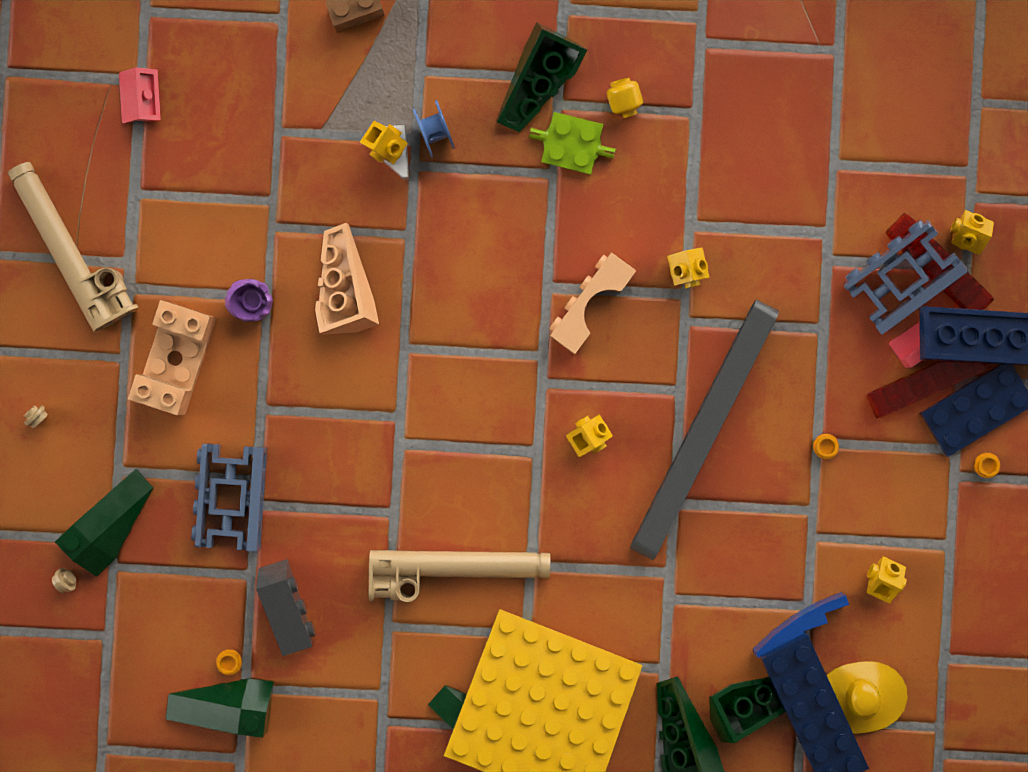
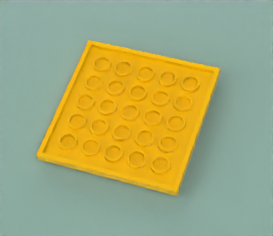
M499 609L443 757L482 772H605L643 665Z

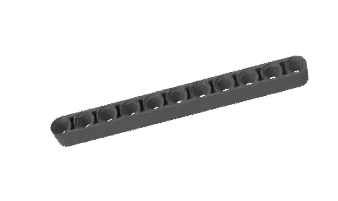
M757 299L753 302L630 545V549L651 560H654L777 319L779 310Z

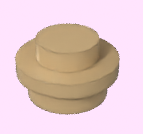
M34 405L24 415L26 418L24 424L26 426L30 425L34 429L48 415L44 411L45 407L41 405L37 408Z
M60 568L52 577V583L60 593L71 592L76 588V577L70 570Z

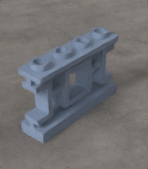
M919 220L908 229L910 233L901 239L898 236L887 245L889 248L881 255L879 252L875 253L866 260L867 266L861 270L855 268L845 276L847 281L844 282V287L853 298L864 290L878 307L876 311L870 314L869 318L875 323L876 328L882 335L968 272L967 267L959 260L955 253L943 260L928 242L938 235V231L929 220H926L924 223ZM925 231L927 232L920 239V242L927 251L920 257L915 259L908 249L899 255L897 254V252ZM904 259H907L920 275V278L903 291H900L886 273ZM933 259L942 270L952 264L950 268L923 287V284L930 280V277L922 267ZM881 264L885 265L877 271V274L885 282L874 291L866 281H863L856 287L855 284ZM892 291L899 301L908 295L910 296L884 317H880L887 311V307L880 300L887 293Z
M202 444V449L197 451V464H200V474H197L195 478V489L199 490L198 500H195L193 505V514L197 515L196 525H193L191 539L195 541V547L212 548L214 547L215 535L238 537L237 550L257 552L261 549L267 447L245 446L243 459L220 457L221 444ZM211 452H213L212 463L226 464L225 478H211L209 487ZM251 455H253L251 490H249V480L235 479L236 464L250 465ZM218 484L241 485L240 510L217 508ZM207 504H209L208 514L222 515V528L207 529L206 539ZM247 506H249L247 541H245L246 531L232 530L233 516H247Z

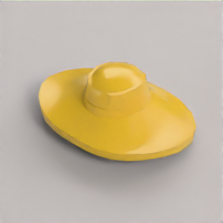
M871 661L855 662L839 666L827 674L850 728L855 734L886 728L897 721L905 710L908 699L907 686L899 673L888 665Z

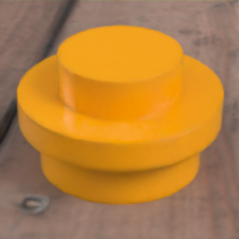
M821 434L813 442V451L821 459H831L838 453V440L831 434Z
M982 453L974 461V470L980 477L992 478L1000 470V461L992 453Z
M232 649L222 651L216 659L217 669L224 675L237 673L242 666L240 654Z

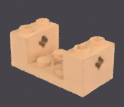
M160 300L152 325L158 326L143 375H135L128 399L171 414L185 415L217 318ZM174 351H179L183 357L181 364L177 366L172 365L169 360L170 354Z

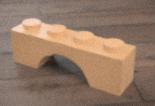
M612 252L608 257L605 255L601 257L595 265V268L598 269L597 273L593 278L589 275L579 287L583 292L578 298L573 296L564 307L568 311L563 319L557 317L549 328L552 331L550 337L573 354H576L590 334L584 320V311L588 301L600 292L613 291L620 293L636 272L634 268Z

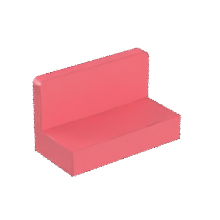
M135 67L120 72L119 85L122 123L161 121L158 70Z
M920 321L889 342V346L905 368H912L922 361L920 360Z

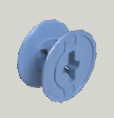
M435 100L438 113L420 120L416 110L413 108L431 158L433 154L429 145L439 140L448 138L452 148L455 149L437 100Z

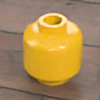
M630 77L610 83L611 87L607 90V98L614 114H622L623 118L637 114V108L643 104L638 83L630 81Z

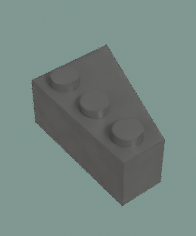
M288 559L259 568L256 590L282 655L285 656L312 647L313 636H316L312 621L308 622L306 605L304 600L300 598L298 585L292 574Z

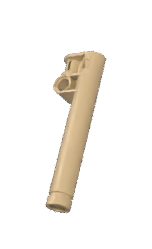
M31 162L22 163L8 171L9 178L14 183L15 189L93 332L100 331L138 310V305H133L126 293L127 288L119 271L111 268H102L92 274L90 273L38 175L35 174ZM112 273L114 282L111 286L107 287L104 283V278L107 274Z
M370 550L369 601L374 602L375 598H390L391 601L412 602L420 593L421 577L550 578V553ZM404 583L414 585L415 593L408 596L402 592L401 587Z

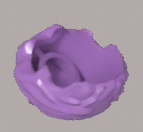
M244 279L236 281L231 285L225 297V307L237 319L244 322H256L269 314L273 299L265 283L254 279Z

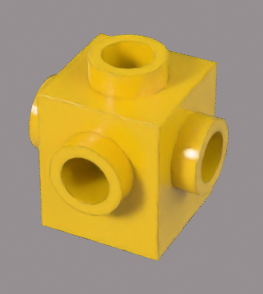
M376 121L372 122L360 141L361 144L371 150L369 155L380 163L386 160L393 165L402 155L403 150L408 144L400 137L402 132L390 124L386 127Z
M965 210L961 218H955L950 228V232L953 233L951 243L960 249L980 255L992 238L994 222L980 214Z
M703 247L667 256L674 286L685 284V288H691L701 285L700 280L710 278Z
M600 414L592 419L588 415L575 423L577 428L566 435L579 457L590 451L593 454L599 452L607 446L605 441L613 436Z
M883 556L877 564L873 563L868 570L867 577L869 578L866 593L890 604L897 594L903 591L907 579L904 578L906 567Z

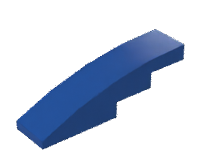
M842 592L837 593L792 615L773 629L753 648L754 654L759 658L761 655L804 634V631L827 624L828 621L825 613L849 605L846 595Z

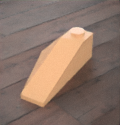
M344 223L324 231L321 262L323 263L322 277L318 280L320 295L315 307L319 333L322 335L356 333L379 325L375 301L349 224Z

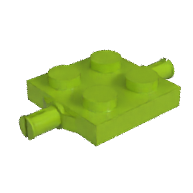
M553 112L551 124L546 131L531 127L530 132L540 134V136L531 133L529 135V138L544 141L542 163L590 175L598 155L613 159L614 154L606 153L605 151L615 153L616 148L601 145L600 136L603 124Z

